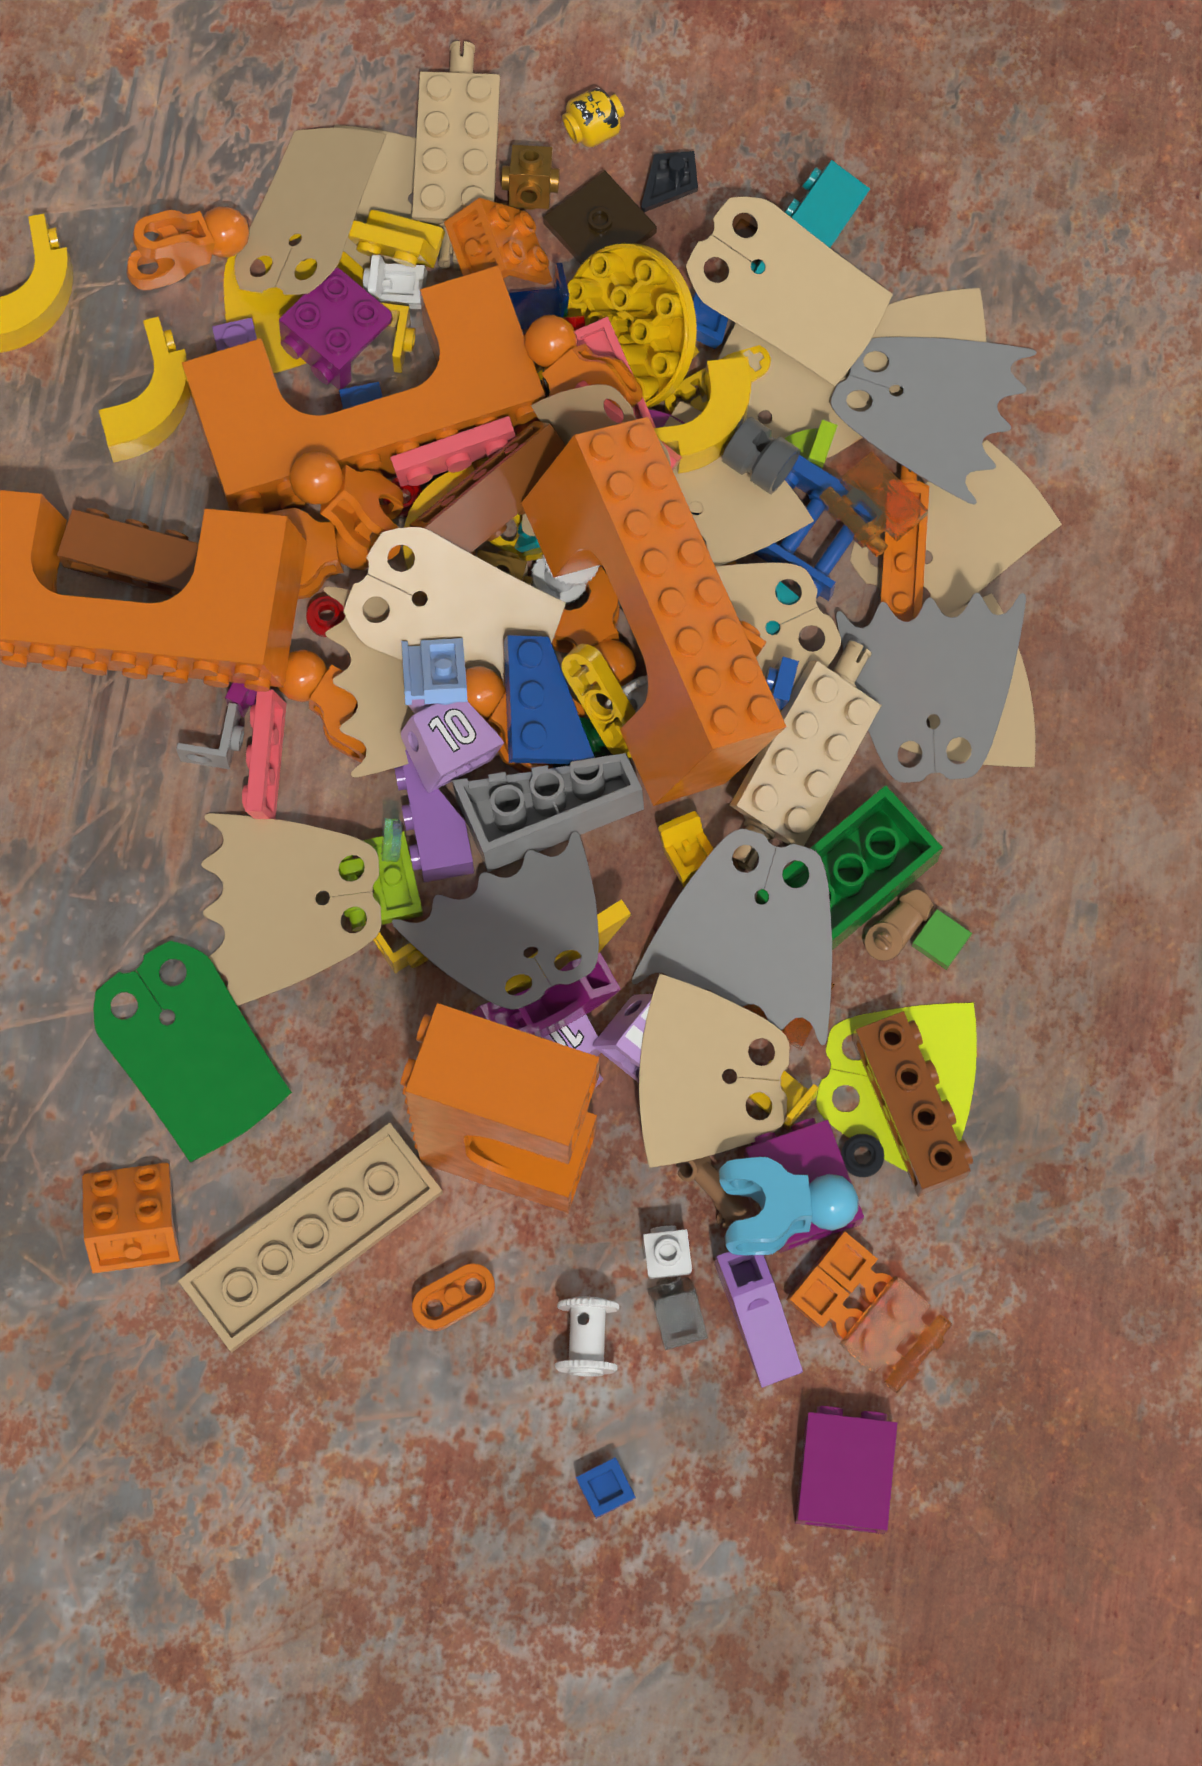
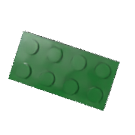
M886 785L810 848L819 854L826 871L830 899L832 950L937 863L943 849L941 844ZM795 860L783 870V880L792 888L804 886L809 879L808 867L805 863ZM760 889L757 892L756 902L764 905L769 900V894L766 890Z

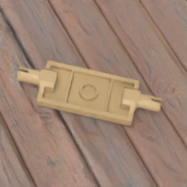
M460 41L450 44L449 73L420 71L412 220L439 226L445 230L438 265L446 270H450L451 255H453L454 270H460V266L444 222L479 197L495 202L500 74L473 73L475 45L464 41L463 56H461Z
M848 641L833 671L819 661H809L790 696L789 702L781 712L787 727L758 753L730 803L731 807L743 814L745 829L761 833L767 839L772 840L775 837L788 845L797 844L804 847L881 707L879 703L857 689V686L854 684L868 658L872 655L868 649L861 651L864 647L861 644ZM750 845L739 846L733 853L732 861L736 862L737 860L738 866L752 871L759 857L758 852Z

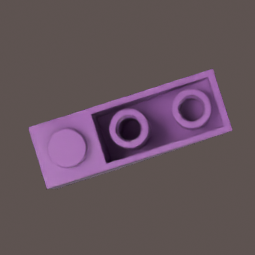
M405 750L409 764L394 769L398 791L407 789L409 799L408 805L401 806L406 831L412 829L415 831L417 844L409 846L413 871L422 869L424 882L473 874V859L465 820L439 789L428 794L408 751Z
M731 1252L716 1256L714 1266L761 1388L803 1373L780 1299L764 1256L735 1255Z

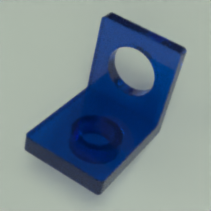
M556 263L554 288L509 293L521 329H529L536 319L544 315L567 317L569 291L562 263Z

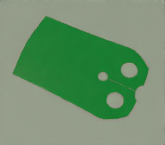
M168 941L143 955L144 960L135 971L130 973L118 972L96 990L93 1007L94 1025L101 1041L151 1105L191 1163L247 1132L292 1092L252 1032L209 957L186 944ZM170 959L181 961L187 969L185 980L176 986L166 985L160 978L161 966ZM123 992L132 994L138 1002L136 1013L128 1019L116 1018L111 1011L113 998ZM162 1009L174 1012L175 1021L172 1024L163 1025L160 1022L159 1017Z

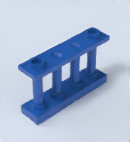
M799 455L797 462L785 481L792 489L797 487L809 495L810 502L806 509L814 522L785 537L780 545L774 543L754 552V554L768 563H788L803 567L810 574L817 588L816 598L821 596L829 601L834 594L836 582L829 578L828 575L858 532L863 533L866 531L875 536L883 524L886 509ZM832 509L844 517L845 524L813 568L793 554L822 512Z

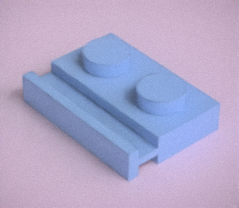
M463 638L420 640V646H408V641H401L405 705H412V700L424 699L425 704L438 703L441 705L468 702Z

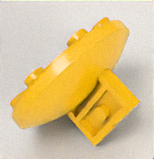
M631 243L615 244L592 254L580 266L573 279L569 281L566 288L562 318L584 316L585 326L608 317L633 376L642 389L643 399L647 408L661 403L673 394L685 378L692 359L699 353L695 346L697 324L694 303L689 288L677 267L666 256L651 247Z

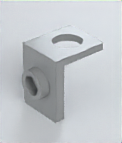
M230 702L228 704L219 749L177 743L176 750L180 761L230 770L234 751H241L244 739V726H239L241 715L238 704Z

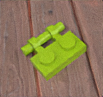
M405 832L385 835L383 850L382 836L363 840L376 850L379 858V877L373 885V897L381 906V924H389L396 919L406 920L423 916ZM353 855L345 857L339 864V874L342 879L351 882L358 880V877L364 873L365 866L361 858L354 859ZM351 907L344 911V915L350 918L352 931H361L367 921L365 911L359 907Z

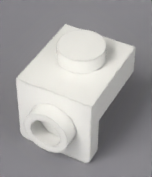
M372 255L371 267L364 270L363 288L380 303L409 306V309H421L420 289L426 288L427 269L425 265L408 267L402 264L384 263L381 255Z
M660 1226L650 1229L651 1233L643 1234V1254L649 1278L689 1275L692 1272L687 1229L677 1230L676 1226Z

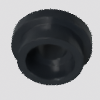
M857 1134L850 1137L844 1143L841 1156L847 1172L856 1177L866 1178L876 1174L882 1167L884 1149L875 1137L868 1134ZM865 1148L870 1152L871 1159L868 1163L859 1164L856 1162L854 1153L857 1149Z

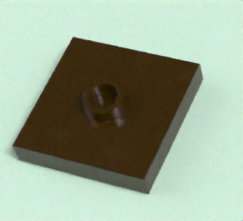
M603 171L543 217V224L581 265L592 254L607 246L628 243L642 245L657 233V226L606 171Z

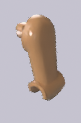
M910 890L903 894L899 899L901 903L868 930L865 936V947L871 957L879 961H889L900 954L921 922H926L935 912L934 905L926 893L921 890Z
M710 1156L687 1161L692 1167H680L677 1174L685 1182L695 1180L713 1199L714 1206L719 1211L717 1224L720 1225L725 1219L722 1228L729 1227L734 1221L744 1220L749 1217L752 1209L748 1197L729 1195L723 1190L719 1181V1171L711 1165Z

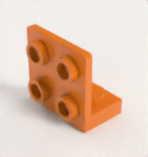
M479 197L444 222L463 276L499 266L503 279L513 276L542 285H547L552 281L548 269V257L541 249L535 233L536 224L526 211Z
M168 1163L87 1173L82 1176L84 1242L93 1274L180 1261L179 1245L172 1216L171 1173Z

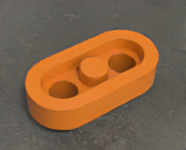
M466 1264L422 1288L415 1295L412 1303V1312L416 1322L428 1331H441L490 1303L495 1293L493 1275L486 1267L480 1264ZM470 1281H477L481 1284L482 1289L477 1295H469L465 1291L466 1284ZM432 1302H438L443 1306V1312L437 1317L429 1316L426 1312L428 1305Z

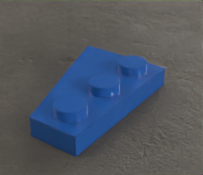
M507 635L504 639L509 763L571 764L572 761L595 758L549 637Z

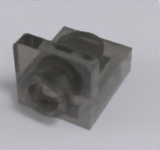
M665 1277L657 1281L656 1286L647 1289L649 1299L653 1304L665 1350L708 1338L697 1292L688 1277Z

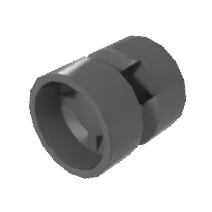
M750 417L740 426L730 440L722 456V462L741 475L749 472L751 474V482L767 493L772 494L781 486L793 469L801 450L781 436L775 439L771 438L772 430L753 417Z

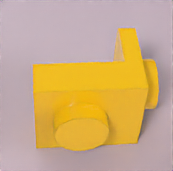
M696 811L676 817L658 827L664 854L683 887L688 884L705 859L713 851V847L703 832L701 820Z

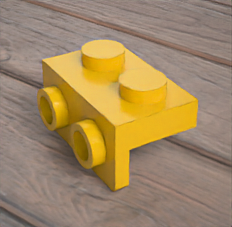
M371 210L366 223L353 221L348 238L357 245L356 250L364 255L372 257V255L381 254L392 257L395 262L408 267H416L419 264L434 268L444 239L445 230L432 224Z

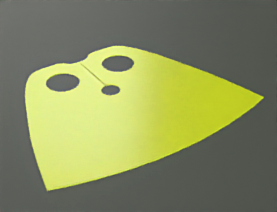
M947 1003L904 1007L862 1014L836 1024L829 1033L826 1054L831 1063L830 1072L819 1083L816 1099L819 1113L825 1120L829 1121V1124L848 1138L857 1134H868L875 1137L884 1149V1160L907 1172L862 1061L848 1059L842 1051L844 1039L854 1034L856 1029L904 1011L908 1022L914 1020L920 1030L923 1044L919 1045V1049L924 1060H931L936 1068L940 1083L935 1085L941 1101L947 1099L954 1111L956 1124L952 1125L958 1141H960L967 1123L975 1083L977 1032L974 1003ZM849 1085L857 1090L860 1102L853 1111L842 1112L834 1106L832 1095L838 1087Z

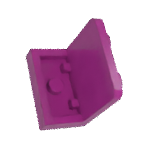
M335 268L318 287L310 293L304 294L279 318L280 343L292 358H302L309 364L312 373L318 380L326 385L331 383L338 390H341L352 381L351 362L391 323L392 314L389 309L339 268Z

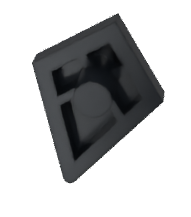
M694 151L654 154L641 205L643 212L698 191Z

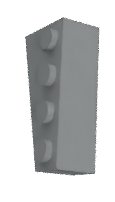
M626 753L572 761L569 766L548 769V765L531 768V772L506 775L505 772L488 775L489 778L468 781L467 778L452 780L456 801L487 872L524 858L528 850L539 852L567 841L574 831L581 835L644 810L642 787Z

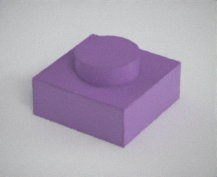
M252 318L212 326L218 351L257 339Z

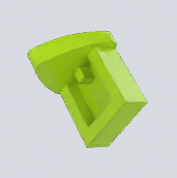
M822 420L819 428L796 432L787 436L785 440L799 448L802 457L822 469L838 425Z

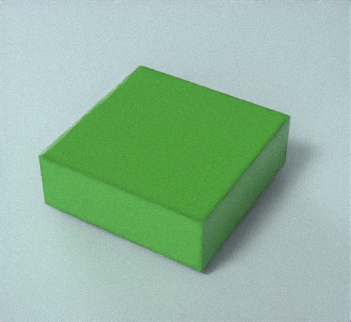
M937 909L914 940L912 947L947 970L972 933Z

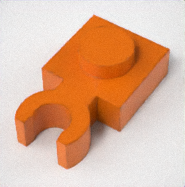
M841 1231L814 1265L821 1268L848 1293H852L859 1286L864 1301L874 1307H880L883 1303L873 1292L874 1285L877 1282L883 1283L888 1289H894L897 1285L890 1275L875 1273L871 1270L878 1258L845 1231Z
M812 1266L786 1299L818 1328H823L830 1321L834 1334L844 1342H851L854 1339L845 1330L844 1326L845 1321L849 1317L854 1318L859 1324H866L868 1321L866 1315L859 1309L846 1308L843 1305V1302L850 1294L818 1266Z

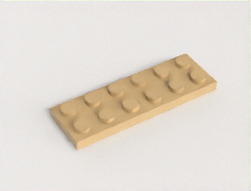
M388 1123L179 1279L178 1282L232 1353L442 1195L443 1191L392 1124Z

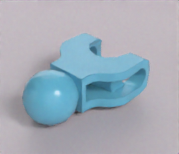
M768 1157L730 1160L719 1169L720 1185L729 1195L751 1197L760 1205L762 1210L755 1217L734 1221L729 1226L725 1234V1244L728 1251L735 1255L773 1254L781 1249L789 1237L795 1233L809 1232L811 1222L820 1229L833 1231L845 1227L858 1212L859 1199L853 1184L839 1175L826 1174L817 1177L809 1184L808 1175H793L787 1172L781 1164Z

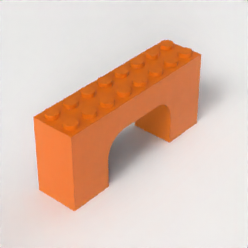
M499 266L420 289L423 326L437 362L435 371L425 382L412 389L327 415H309L291 407L284 400L278 389L261 338L182 362L190 397L228 511L264 514L288 508L301 510L307 503L300 500L294 494L289 478L290 470L296 459L307 452H323L328 454L339 463L341 469L348 465L359 472L370 470L378 472L385 478L396 476L390 458L392 456L507 416L511 420L515 435L521 433L534 421H540L531 405L545 399L546 395L534 362L529 358L526 351L525 337Z
M649 417L574 435L521 504L554 578L603 565L637 641L646 665L648 693L643 706L623 725L620 731L652 805L656 806L723 785L787 726Z
M0 490V659L3 664L23 668L27 666V662L41 663V666L45 669L60 672L66 671L67 666L82 667L83 672L100 676L107 675V670L122 671L123 676L140 680L147 679L148 674L162 675L164 680L180 684L188 683V678L202 679L204 684L220 688L228 687L229 682L243 683L245 688L260 692L269 691L270 686L284 688L307 541L288 516L205 509L195 568L188 584L181 592L166 601L142 603L58 594L57 573L60 560L57 553L65 532L67 520L42 494Z
M437 1003L433 1015L425 1014L421 1021L416 1041L420 1042L417 1060L408 1059L400 1085L404 1086L402 1094L406 1095L407 1114H410L409 1123L412 1124L411 1132H414L413 1141H416L415 1149L418 1150L420 1162L429 1167L569 1213L597 1131V1115L587 1112L599 1078V1057Z

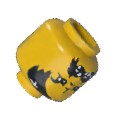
M596 87L570 99L562 119L572 141L575 144L581 142L585 147L591 148L619 134L621 129L620 118L625 113L619 98L615 94L609 96L602 88Z

